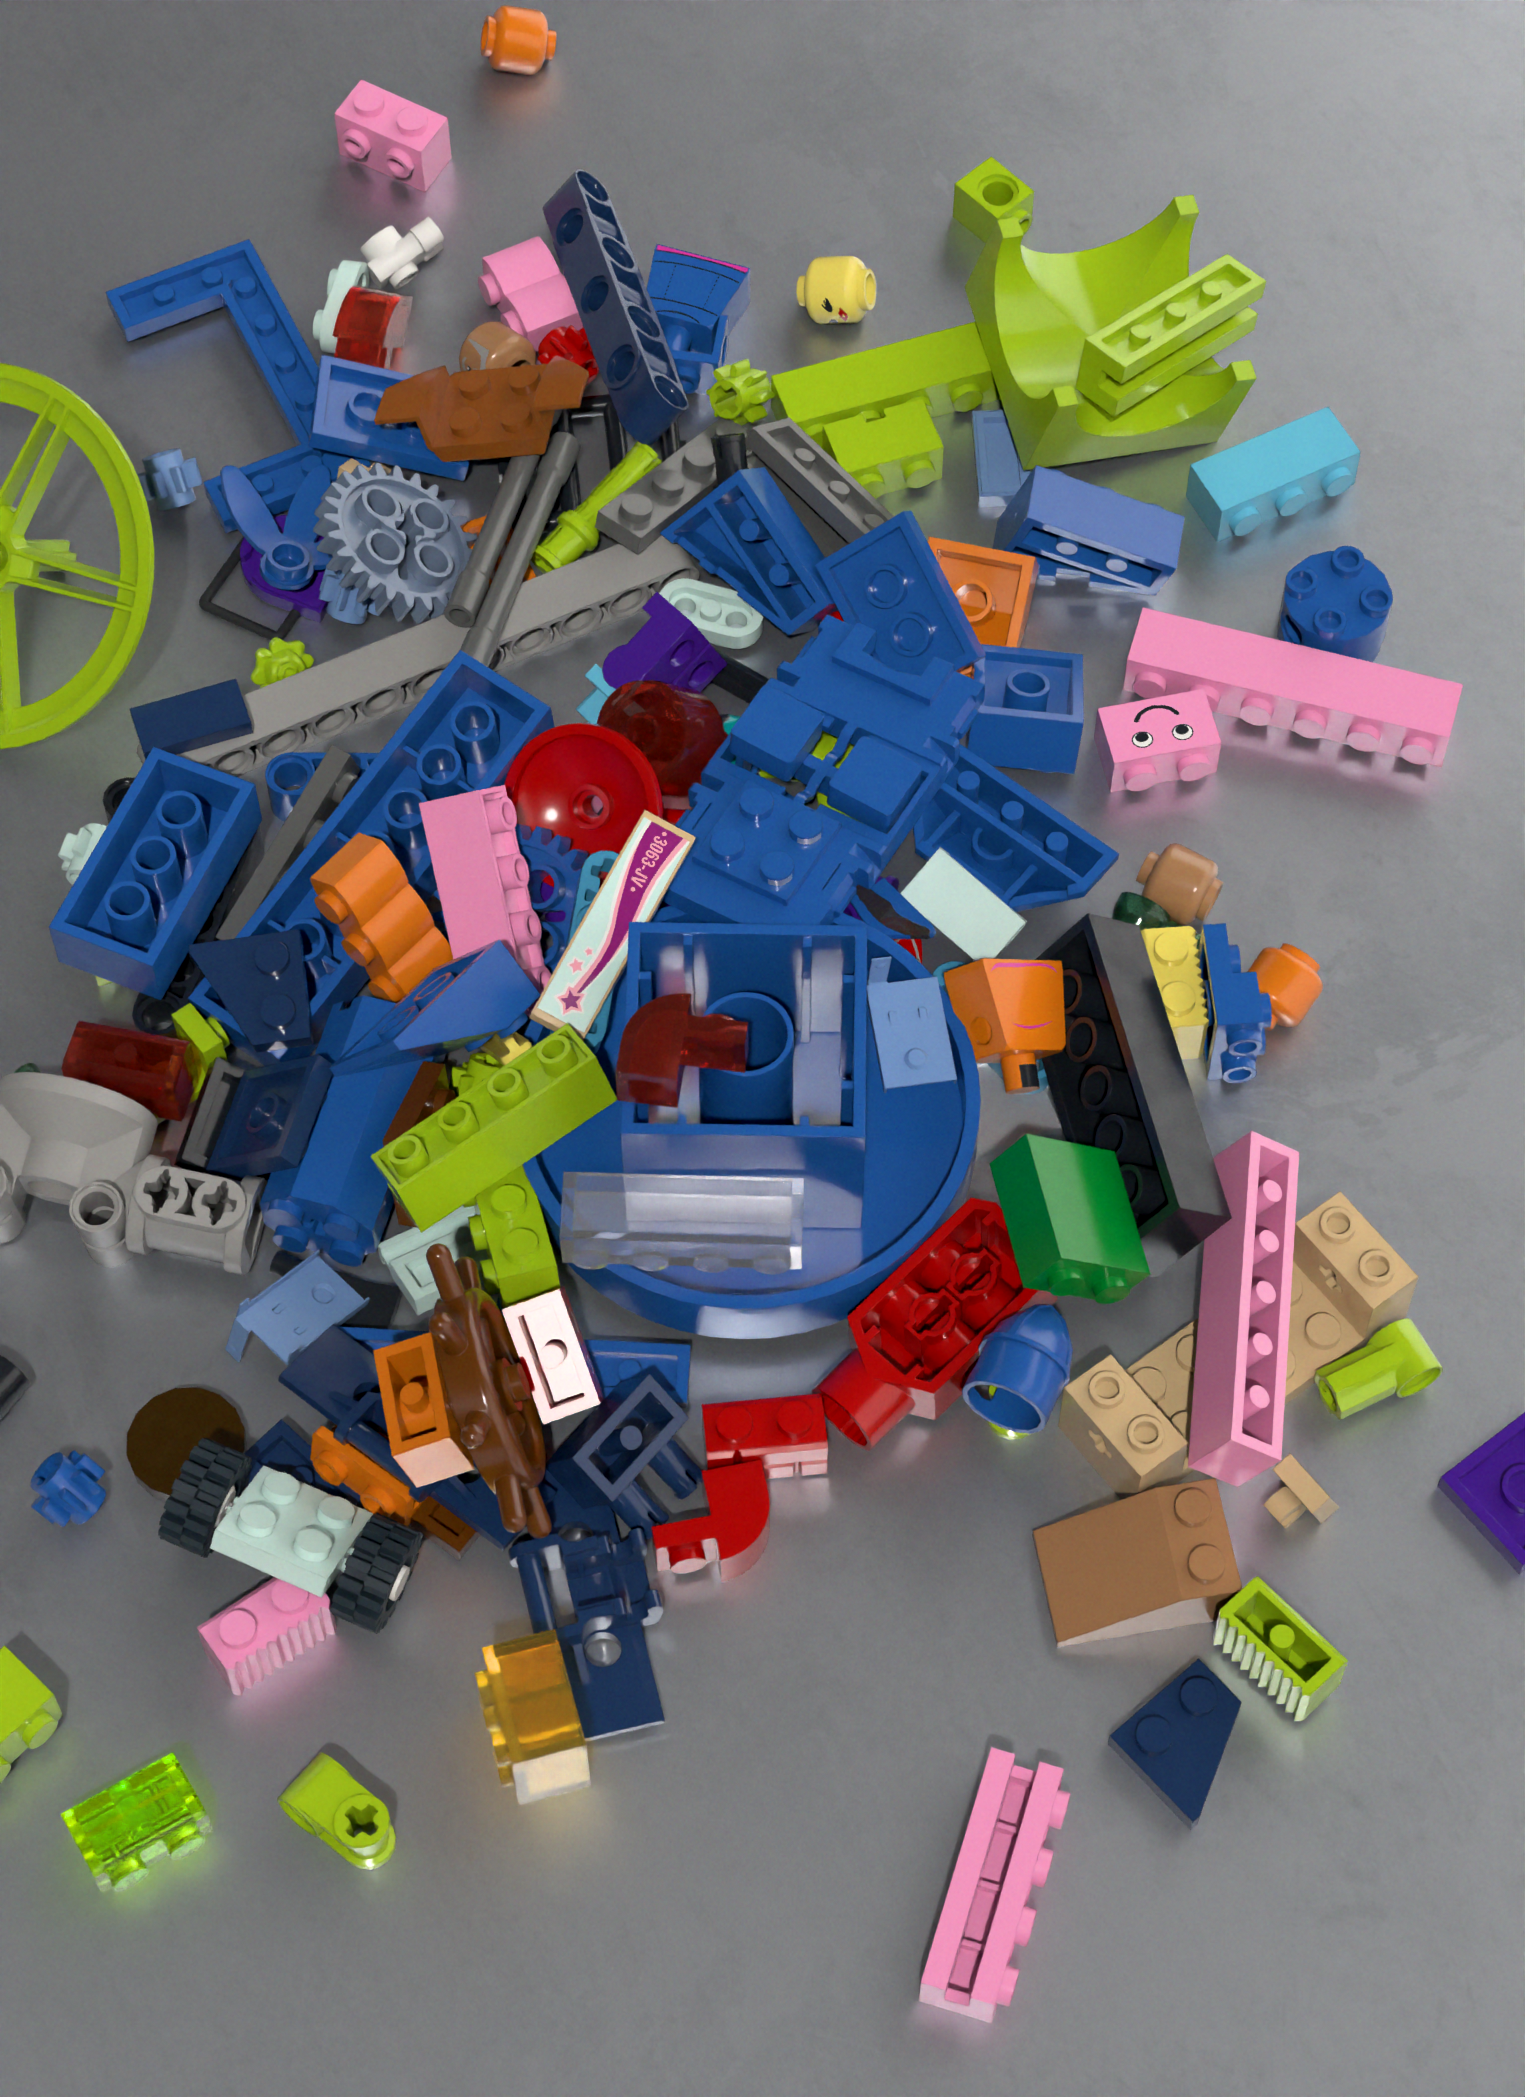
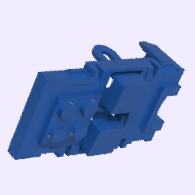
M827 614L818 626V635L810 637L792 664L782 661L777 667V680L769 678L766 684L759 690L733 726L727 738L701 772L702 785L693 783L688 790L689 806L692 809L691 811L686 809L675 826L696 838L667 889L662 902L707 923L830 925L834 918L841 916L857 892V885L869 890L872 888L957 764L960 753L959 739L964 737L979 715L978 709L985 699V684L954 671V664L934 656L921 676L891 668L870 656L875 649V629L856 622L853 626ZM822 731L838 737L833 750L823 760L811 755L816 743L821 738ZM849 743L855 745L839 768L834 767L843 757ZM736 756L735 764L731 763L734 757ZM762 769L785 782L790 781L794 776V778L807 786L804 791L797 793L792 800L784 796L786 794L785 787L757 775V773ZM921 776L926 777L925 781L919 788ZM818 791L827 796L828 805L852 818L822 804L814 810L805 806V803L810 802Z

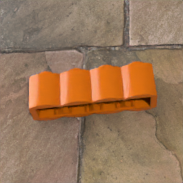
M358 832L310 877L312 886L318 895L314 899L317 908L328 920L338 924L344 936L341 942L342 947L351 959L365 967L371 979L368 987L375 998L398 1003L435 967L453 960L449 942L435 927L427 906L408 883L405 871L398 859L382 840Z

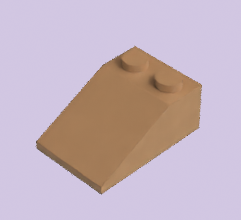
M1216 1478L1157 1487L1033 1530L1032 1533L1057 1647L1217 1621L1220 1609L1243 1589Z

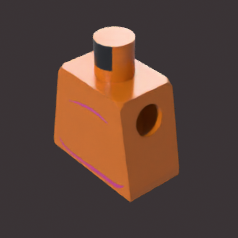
M983 958L944 972L945 984L953 1011L966 1028L973 1046L976 1063H1001L1006 1094H1022L1040 1089L1036 1060L1062 1052L1066 1045L1062 961Z

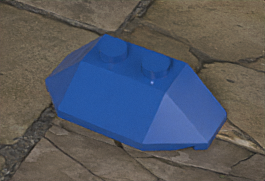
M961 744L957 764L913 826L915 853L928 862L935 852L942 847L952 858L1015 912L1084 897L1119 859L1118 852ZM921 776L919 788L925 781L926 777Z

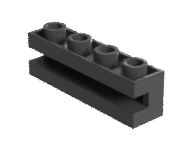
M785 418L752 427L746 445L757 456L747 458L748 468H766L825 558L894 517L792 419Z

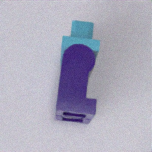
M657 591L642 607L650 617L644 626L627 644L616 647L607 655L602 669L595 664L585 674V677L595 688L576 708V711L588 723L615 730L633 743L643 734L655 744L665 733L660 726L674 720L727 665L725 660L698 628Z

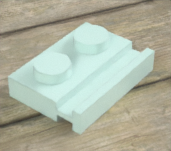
M462 1205L422 1233L417 1227H413L379 1243L378 1252L383 1265L386 1264L392 1278L417 1315L434 1308L437 1299L440 1298L426 1259V1252L433 1244L440 1243L447 1246L454 1263L461 1257L472 1258L478 1267L480 1283L484 1285L479 1261L488 1259L486 1250L475 1251L468 1223V1217L476 1215L474 1206L464 1208Z

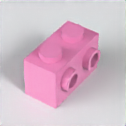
M364 80L359 81L334 113L339 154L423 192L428 190L452 158L447 117Z

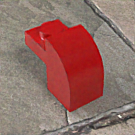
M761 1460L702 1471V1495L707 1516L651 1527L652 1548L657 1572L671 1569L674 1573H690L703 1568L707 1562L717 1560L722 1583L737 1578L755 1565L766 1548L770 1531V1499Z

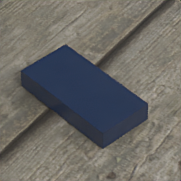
M236 679L129 709L145 760L153 747L177 755L253 733L252 724Z

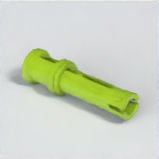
M637 441L620 463L608 473L581 505L574 511L568 510L560 514L557 518L558 526L540 545L536 546L531 558L532 563L545 574L575 562L585 550L590 552L594 550L600 539L598 535L600 530L595 528L598 511L661 464L662 460L657 458L658 454L647 444L645 445Z

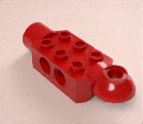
M972 1197L967 1200L847 1317L849 1343L852 1352L812 1389V1394L822 1393L825 1417L842 1435L861 1449L866 1451L872 1450L907 1414L936 1420L962 1395L965 1382L980 1357L978 1347L985 1335L991 1334L1001 1321L1024 1309L1030 1308L1034 1304L1053 1305L1057 1301L1058 1296H1054L1050 1292L1023 1288L1002 1208L996 1202Z

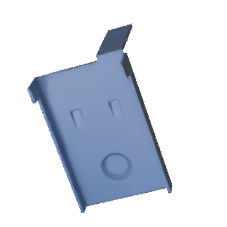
M891 956L871 959L867 980V1005L884 1093H886L887 1089L953 1081L956 1084L957 1076L938 978L930 977L887 983Z
M317 1250L252 1300L247 1298L239 1304L225 1350L239 1363L249 1333L252 1331L288 1366L330 1326L335 1325L339 1327L368 1305L370 1298L368 1297L364 1300L319 1257L320 1250Z

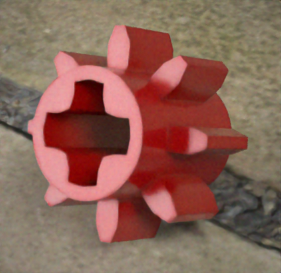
M572 325L568 328L560 326L551 330L542 339L538 348L539 356L537 358L541 364H549L556 355L581 366L589 372L586 386L596 378L599 368L584 327L577 331Z

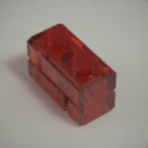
M79 1021L76 1024L61 1068L64 1077L78 1079L110 1089L136 1101L152 1114H157L159 1118L180 1122L185 1117L198 1078L196 1062L193 1060L194 1054L190 1041L85 1021Z

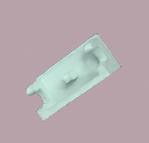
M942 847L935 852L900 893L927 920L975 961L983 958L997 959L1027 922L952 858Z

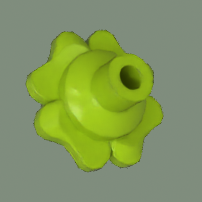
M274 637L269 642V650L267 648H259L256 651L255 668L250 678L254 684L260 685V688L311 668L314 658L310 654L304 653L305 645L301 640L296 639L286 642L278 637Z

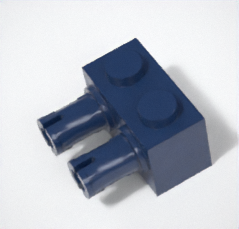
M650 1374L620 1382L546 1462V1469L583 1509L599 1505H609L631 1530L641 1528L646 1541L652 1537L651 1527L657 1526V1523L659 1525L665 1524L669 1519V1515L634 1480L636 1476L648 1464L671 1489L674 1496L678 1500H682L698 1488L694 1481L698 1484L702 1483V1471H704L673 1439L674 1434L689 1417Z

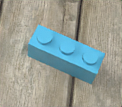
M1328 406L1190 464L1186 497L1216 542H1220L1234 535H1246L1256 529L1259 524L1280 515H1293L1306 504L1327 495L1333 497L1343 493L1351 485L1355 484L1361 452Z

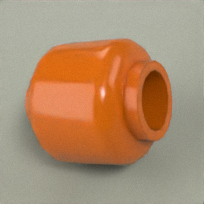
M504 5L499 7L493 16L487 15L485 17L480 50L482 56L488 57L489 64L494 70L531 76L539 72L544 60L552 61L556 48V31L548 30L547 19L542 11Z
M1283 943L1280 948H1264L1247 971L1257 973L1259 992L1269 994L1272 1022L1271 1027L1264 1028L1272 1031L1276 1024L1288 1028L1297 1027L1323 989V983L1317 974L1320 969L1319 964L1302 950L1287 943Z

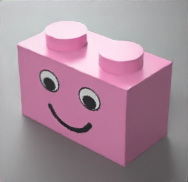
M1204 689L1097 709L1094 741L1110 793L1127 789L1130 791H1142L1152 787L1154 784L1180 779L1183 781H1195L1208 774L1217 772L1221 740Z

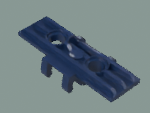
M335 1325L330 1326L279 1375L278 1381L337 1425L333 1434L334 1439L342 1445L351 1443L410 1488L409 1496L417 1502L424 1501L428 1496L432 1497L502 1551L523 1531L512 1533L503 1527L497 1496L488 1487L481 1474L480 1478L472 1483H462L457 1476H452L416 1488L392 1457L389 1441L377 1433L380 1431L388 1437L374 1355ZM368 1391L359 1402L353 1400L357 1394ZM541 1481L538 1488L546 1507L555 1497L556 1491Z
M545 1469L542 1482L556 1491L555 1497L546 1506L552 1523L551 1532L548 1536L541 1539L531 1536L532 1540L518 1543L508 1550L510 1564L513 1567H518L534 1634L529 1640L531 1653L536 1657L560 1655L580 1743L664 1724L665 1719L642 1631L643 1626L659 1623L663 1614L658 1590L650 1589L643 1562L648 1552L644 1532L641 1528L633 1529L628 1532L629 1538L620 1543L613 1511L609 1505H599L583 1509L551 1473ZM572 1528L584 1529L592 1535V1537L576 1542L561 1538L564 1532ZM544 1567H547L548 1571L560 1568L564 1570L577 1623L557 1628L543 1570ZM598 1639H610L618 1644L621 1654L614 1664L599 1667L593 1665L586 1658L585 1653L588 1646Z

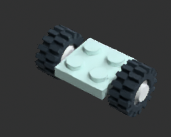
M206 1437L205 1439L202 1438L198 1445L194 1446L191 1450L189 1460L184 1461L180 1469L181 1474L178 1479L175 1478L171 1487L173 1489L172 1494L166 1499L164 1505L166 1511L161 1516L159 1525H161L158 1530L160 1539L203 1558H207L215 1550L321 1598L339 1572L342 1571L344 1573L340 1575L337 1583L339 1587L332 1598L331 1614L370 1632L379 1634L380 1630L386 1626L388 1617L391 1618L395 1611L396 1603L398 1600L400 1601L404 1593V1586L413 1572L411 1569L417 1561L419 1555L417 1552L422 1545L421 1538L423 1533L379 1513L373 1514L351 1504L344 1498L332 1496L296 1480L287 1473L275 1471L264 1465L247 1487L249 1480L247 1476L252 1468L250 1464L252 1461L251 1457Z

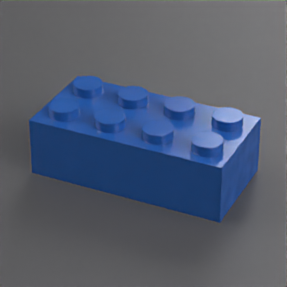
M153 747L49 925L58 961L162 1000L189 952V945L194 943L262 821L255 784Z

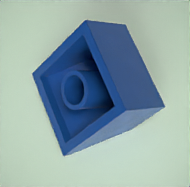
M981 644L986 657L972 664L971 678L985 684V699L978 709V717L966 733L965 747L993 767L1037 770L1043 773L1075 774L1084 725L1083 654Z

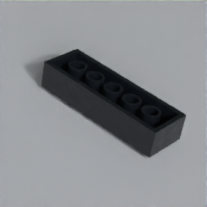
M1087 913L1035 959L1062 961L1066 1045L1062 1052L1041 1059L1066 1142L1115 1151L1151 1273L1149 1276L1158 1277L1228 1222L1232 1216L1139 925Z

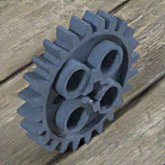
M375 463L369 472L359 464L351 474L344 471L335 482H332L320 498L322 502L314 512L320 520L313 527V532L324 537L317 546V550L332 554L333 556L326 565L327 570H341L345 575L339 584L341 588L352 585L357 587L359 590L356 601L361 603L368 597L375 600V612L379 615L387 606L392 608L394 617L399 622L402 621L408 612L416 624H421L427 615L431 619L443 615L458 576L464 571L473 550L470 547L477 540L476 535L462 531V527L468 521L467 516H453L450 510L453 508L455 501L449 499L441 502L436 498L439 486L436 484L430 486L427 490L421 487L420 474L415 473L408 481L404 479L402 471L397 465L387 475L380 463Z

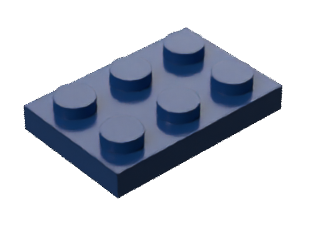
M321 356L317 369L308 447L394 466L397 465L464 481L469 468V460L443 462L434 451L431 452L427 448L416 421L375 424V416L385 389L414 375L331 356Z
M911 510L899 513L815 564L844 622L853 626L856 622H859L876 630L875 649L870 656L881 663L908 674L921 676L934 656L954 664V671L960 672L986 657L977 636Z

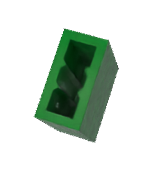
M1026 1133L989 1163L1023 1288L1050 1292L1054 1296L1069 1295L1092 1299L1100 1304H1111L1126 1298L1130 1293V1289L1151 1274L1115 1151Z

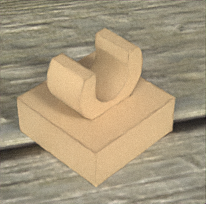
M1291 1454L1286 1456L1272 1469L1287 1486L1273 1494L1264 1503V1506L1285 1529L1294 1523L1304 1513L1306 1508L1321 1524L1339 1508Z

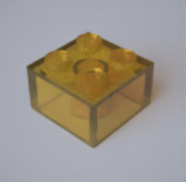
M552 1629L483 1647L485 1670L474 1672L485 1726L490 1732L494 1750L493 1756L501 1787L514 1786L518 1805L590 1787L587 1746L556 1630Z

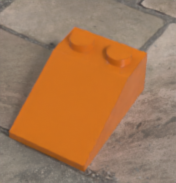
M929 536L928 544L980 644L1021 648L1039 568L1036 557ZM972 665L958 673L971 678Z

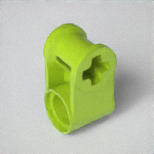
M319 1752L277 1798V1802L282 1810L299 1827L310 1835L318 1837L350 1865L358 1869L371 1870L381 1867L390 1860L395 1852L397 1840L387 1807L380 1799L360 1785L344 1767L325 1753ZM359 1828L365 1831L360 1832L356 1836L354 1835V1832ZM374 1828L376 1829V1832L373 1835L370 1836L367 1834Z

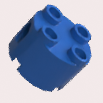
M1341 546L1335 551H1327L1307 557L1294 566L1286 575L1279 612L1278 639L1373 662L1380 652L1381 644L1385 639L1393 603L1392 590L1385 574L1371 561L1365 559L1363 553L1353 546Z

